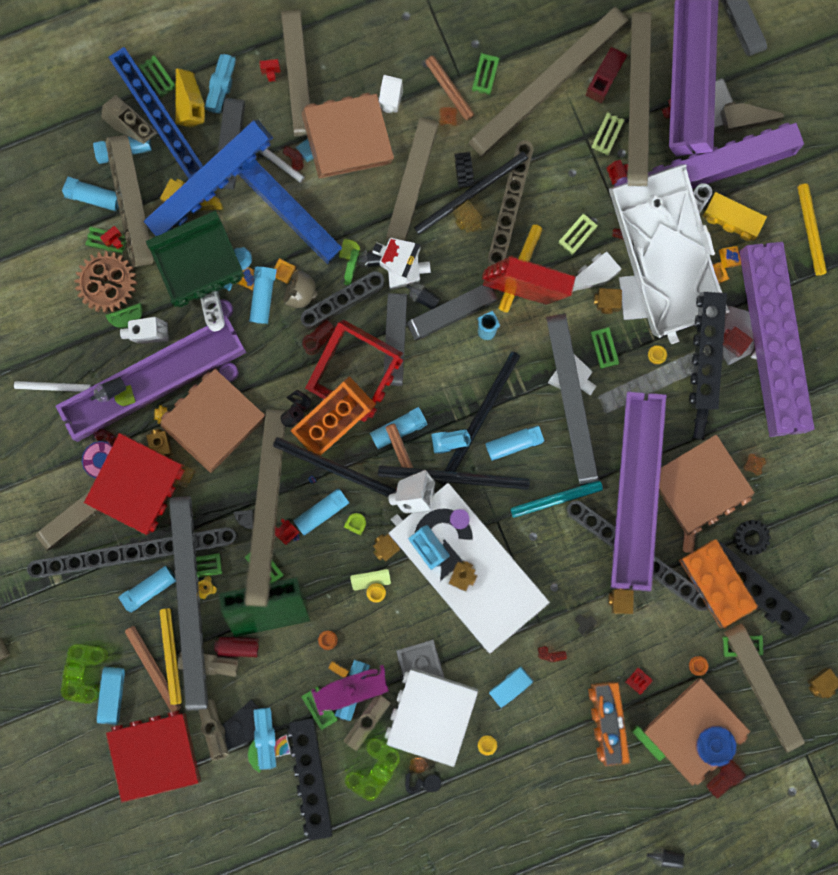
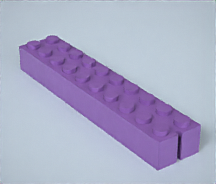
M675 0L669 148L675 156L692 155L693 151L696 154L713 152L718 0Z
M790 123L780 125L779 129L773 131L772 129L762 131L761 135L755 137L754 135L744 137L743 141L737 143L736 141L726 143L725 147L719 149L718 147H713V152L701 155L695 153L690 155L689 159L683 161L682 159L672 161L671 165L665 167L664 165L656 166L653 168V171L648 172V175L680 164H686L692 189H694L699 184H709L796 155L804 145L797 123L791 125ZM628 177L618 179L614 187L627 183Z
M775 242L765 245H746L739 253L769 437L807 433L814 430V423L783 242Z
M224 317L225 325L221 330L211 331L206 326L56 405L62 420L67 423L65 426L72 439L79 442L202 377L207 372H211L247 353L228 317ZM120 376L125 386L131 385L136 402L128 406H121L115 401V397L108 400L106 395H103L91 401L90 397L103 391L101 384Z
M627 392L611 588L629 589V586H633L632 590L651 591L666 395L649 393L646 401L644 400L645 393Z

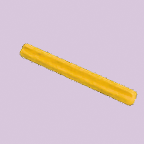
M807 183L800 184L798 186V193L815 274L820 276L826 274L827 270L810 189Z
M532 225L519 256L520 260L530 261L542 232L541 226ZM504 292L498 307L499 310L506 313L509 312L515 295Z
M164 608L160 610L170 704L177 705L182 703L172 614L170 608Z

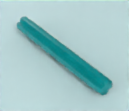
M601 481L592 482L512 507L510 511L512 517L516 518L602 491L603 485Z

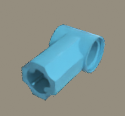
M467 430L431 434L434 454L450 452L451 449L467 447L471 442L470 434Z

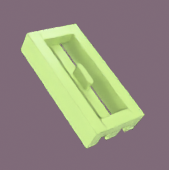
M607 112L591 148L609 155L624 119H619L617 116H612ZM609 119L611 120L610 126L601 145L598 146L597 143ZM616 122L618 123L616 131L610 141L608 148L605 149L604 146L606 144V141Z
M582 214L558 244L562 245L564 249L573 255L593 233L597 225L586 215ZM583 220L586 221V223L574 235V237L568 243H566V239L573 233V231L580 225V223ZM589 225L592 226L574 248L570 247Z

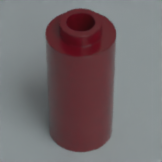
M219 636V640H215L214 650L218 652V656L258 657L259 638Z

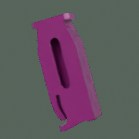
M380 665L381 671L379 675L362 679V676L378 673L377 669L366 670L327 684L322 689H319L318 692L316 688L312 689L311 692L319 715L324 714L323 710L341 709L389 692L386 685L384 665Z

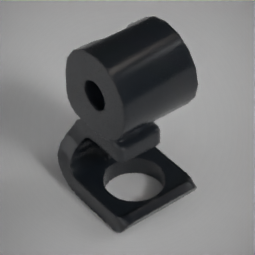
M299 390L286 397L294 404L282 413L280 417L285 427L291 428L303 419L304 411L311 406V399ZM293 395L300 396L302 400L295 399Z
M411 771L406 772L405 789L411 795L418 793L421 787L427 792H436L441 788V779L434 773L428 774L424 780L417 778L415 786L409 787Z

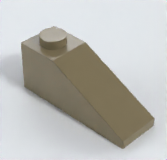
M736 102L726 104L720 112L725 134L780 123L784 118L783 113L744 103L736 104Z

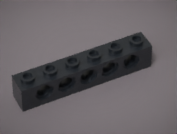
M704 291L700 292L696 298V307L699 308L698 315L695 316L697 334L693 338V345L696 346L695 354L692 355L694 373L691 374L690 383L693 385V390L689 395L691 408L719 410L727 293ZM708 307L714 310L712 317H708L706 314ZM707 326L712 328V335L710 337L705 334ZM706 345L711 348L709 356H706L703 352ZM705 364L710 369L708 375L702 373V367ZM703 384L708 386V392L705 395L700 391Z
M718 542L736 573L741 572L744 575L743 584L758 608L756 610H762L765 613L764 617L769 622H776L780 626L779 630L786 636H796L811 618L722 542ZM753 585L759 588V593L756 596L752 595L750 591ZM769 597L774 601V605L770 609L765 604ZM784 610L789 614L787 621L781 619V613Z
M313 717L291 721L290 726H287L288 737L293 740V746H290L292 758L295 757L296 765L293 766L295 777H299L300 785H297L298 797L302 796L303 804L300 805L301 816H305L306 824H303L304 835L308 836L309 841L332 837V822L315 719ZM299 735H306L309 740L308 744L301 745L298 741ZM302 755H310L312 762L304 764L301 760ZM306 774H312L315 777L313 784L305 782L304 777ZM312 793L316 794L318 797V802L314 804L310 803L308 801V795ZM314 813L319 814L321 822L314 823L311 820V815Z

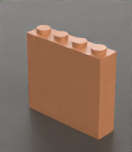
M365 93L357 98L349 96L343 98L342 101L335 102L334 100H329L322 105L313 103L303 109L302 118L319 179L388 165L393 161L394 156L377 94Z
M216 369L212 372H207L202 377L203 381L198 386L195 384L188 391V396L180 398L175 403V408L171 412L167 411L161 417V427L210 473L265 420V415Z
M717 435L661 467L659 494L686 536L698 534L703 530L702 526L707 523L709 526L719 521V516L731 514L736 510L734 507L739 504L742 506L752 501L751 497L754 495L753 489Z
M700 678L696 679L642 730L691 785L695 783L698 785L705 779L704 775L709 770L713 771L718 767L705 763L699 757L696 750V741L704 729L711 726H720L727 729L734 736L736 744H742L748 738L747 734L750 732Z

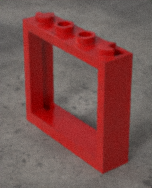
M343 319L336 326L305 389L323 399L333 392L319 384L343 335L347 331L393 357L371 399L375 404L377 402L381 403L386 394L384 392L386 385L390 386L395 377L392 375L394 370H398L403 362L401 359L403 353ZM375 406L360 420L366 422L369 417L372 419L377 411Z

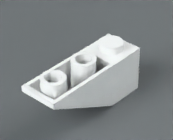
M608 252L603 255L599 253L592 259L593 263L590 266L584 265L577 272L579 275L576 276L573 291L605 285L621 271L620 266Z

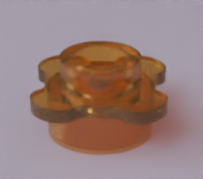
M455 107L440 108L441 119H439V124L442 126L446 124L455 126L457 124V109Z
M749 454L744 470L759 476L762 474V467L766 464V460L756 457L755 454Z
M417 758L410 761L409 769L414 771V773H421L429 766L425 758Z

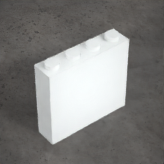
M411 667L410 672H405L403 683H406L404 691L400 690L397 701L400 702L398 709L394 708L390 719L394 721L392 728L388 727L385 738L388 739L387 745L454 767L478 689Z

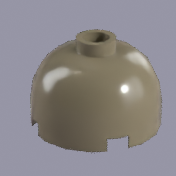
M297 269L291 277L293 281L290 285H287L283 302L287 306L299 309L306 307L310 301L314 302L318 291L315 290L316 284L311 275Z

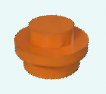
M329 630L322 632L318 638L320 647L325 650L333 649L338 642L337 635Z
M695 656L690 660L689 670L694 675L701 676L708 671L709 665L704 657Z

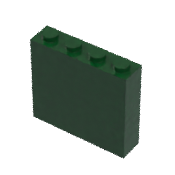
M297 577L270 583L267 606L246 605L247 588L219 593L221 612L234 637L310 622L308 604Z

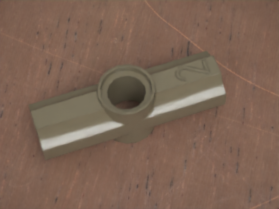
M180 652L178 659V669H183L182 652ZM204 653L206 674L237 676L238 659L218 657V655Z
M382 695L375 696L343 742L357 751L391 702ZM370 717L373 724L370 727H365L362 724V718Z
M211 699L208 700V709L198 711L202 722L201 731L206 737L211 759L215 761L226 758L229 752L224 737L225 728L220 723L215 701ZM215 726L214 732L211 733V729Z

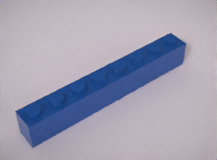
M125 47L109 56L110 61L187 178L190 179L203 165Z
M259 120L252 121L143 222L155 236L170 231L177 225H183L188 220L187 216L191 212L195 214L202 208L200 205L202 202L211 200L216 195L214 192L218 188H224L229 183L228 179L232 175L235 177L243 171L242 166L245 163L250 164L257 158L255 154L260 150L263 152L271 145L272 135Z
M256 160L250 164L245 163L242 166L243 171L238 175L326 264H329L340 253L342 247Z

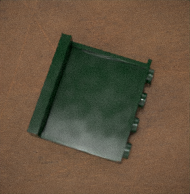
M216 210L145 241L153 255L174 307L186 306L189 303L188 301L202 299L207 293L220 291L225 285L229 283L236 284L242 280L241 278L245 277Z

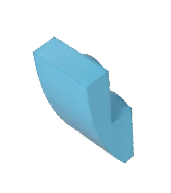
M520 666L507 675L504 681L492 688L489 694L502 708L524 691L533 680Z

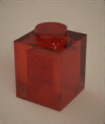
M734 326L731 330L727 328L724 332L723 347L739 358L752 343L753 339Z

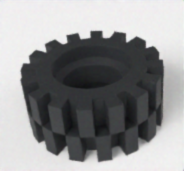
M470 152L455 153L458 187L474 186Z
M745 521L735 529L736 532L733 535L735 540L733 541L737 545L736 548L746 555L760 554L770 545V531L760 521ZM749 530H754L759 535V541L755 545H749L745 541V534Z

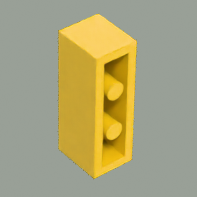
M717 192L712 196L703 214L707 222L711 224L717 223L723 226V229L727 232L738 233L746 241H754L757 238L767 218Z

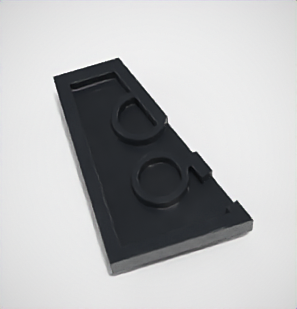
M252 699L223 724L228 750L254 739V709H259V706ZM272 722V727L274 728V730L277 729V727Z

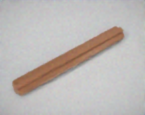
M136 627L128 628L125 634L170 712L180 710V704H170L168 683Z

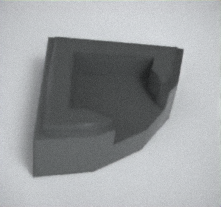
M253 510L234 512L235 519L240 525L247 529H253Z

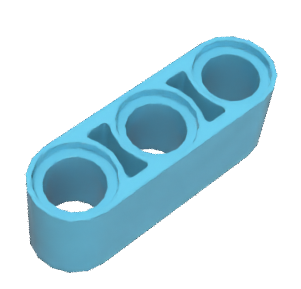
M103 668L97 723L118 725L125 677L124 668Z

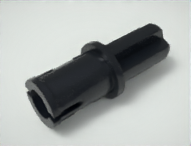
M697 409L696 419L693 420L695 426L692 439L704 440L706 425L709 424V421H707L709 409Z

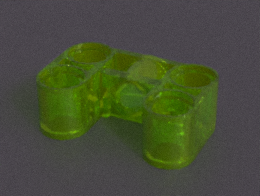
M74 644L68 649L61 686L62 698L67 701L91 704L99 700L100 689L95 685L84 684L83 677L85 667L88 664L98 665L107 660L108 652L105 648L88 644ZM77 647L82 649V656L80 658L74 654ZM96 650L102 654L99 661H96L93 657ZM69 686L75 688V695L73 697L67 692ZM88 689L93 690L95 693L92 700L86 696Z
M378 737L371 738L366 746L367 752L378 760L368 777L357 770H352L345 778L346 786L368 801H373L378 797L383 787L386 786L401 759V754L396 748L387 745V742ZM372 742L380 743L381 749L378 752L371 750L370 744ZM390 752L397 755V760L393 763L389 762L386 758V755ZM351 775L359 777L357 785H352L349 782ZM367 786L375 788L376 793L373 796L366 794L365 788Z

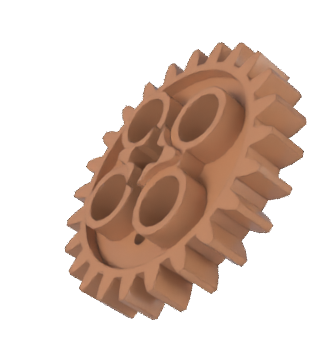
M105 251L104 256L98 252L97 258L91 254L90 262L84 259L86 266L79 265L82 272H76L80 279L74 280V282L80 284L75 288L77 291H81L78 297L84 298L82 302L84 304L89 303L88 307L90 309L95 306L97 312L101 308L104 313H107L108 308L115 312L116 306L121 310V303L128 305L126 299H133L130 292H136L132 287L138 284L132 280L137 277L135 273H131L134 268L132 266L128 267L130 263L128 260L123 262L124 257L122 255L117 258L115 252L112 253L111 257L108 251ZM104 267L103 273L97 275V268ZM122 272V277L114 280L115 273ZM90 277H96L103 281L108 279L111 283L122 285V287L119 288L108 283L104 285L101 281L91 280ZM98 285V290L91 293V286ZM111 290H116V295L113 298H109L108 293Z

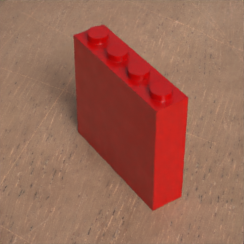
M508 257L487 267L482 275V280H484L483 286L545 305L570 297L576 279L574 276L514 257Z
M119 433L84 503L146 535L150 534L158 526L159 522L156 520L159 514L163 515L167 508L165 503L168 497L171 498L176 490V487H174L176 481H180L184 475V464L125 434Z
M178 710L168 713V717L161 718L160 715L150 717L149 722L142 723V720L130 722L129 727L123 728L122 724L113 726L111 731L106 733L121 802L201 782L186 713L180 714Z

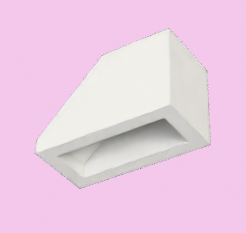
M387 75L383 76L379 97V105L382 111L387 113L398 112L403 93L402 79Z

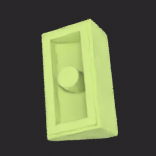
M388 569L352 575L350 577L353 590L355 591L367 589L373 583H380L383 586L391 584Z

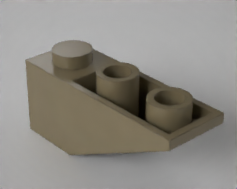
M117 95L102 106L101 118L116 131L143 144L157 134L153 127Z

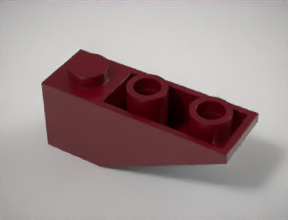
M611 47L594 75L585 96L602 104L628 55Z

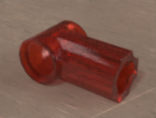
M328 320L324 321L311 334L303 338L302 346L305 353L309 355L316 354L330 340L335 330L331 322ZM314 341L316 346L309 349L306 347V343Z
M731 759L728 764L721 767L720 772L705 786L718 799L732 785L735 786L742 781L746 773Z

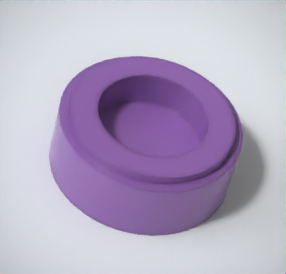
M222 299L220 302L223 316L229 318L233 313V306L229 301Z
M225 363L219 369V373L229 382L235 381L238 377V368L233 363Z
M455 510L450 516L451 525L456 529H464L469 524L470 517L465 510Z

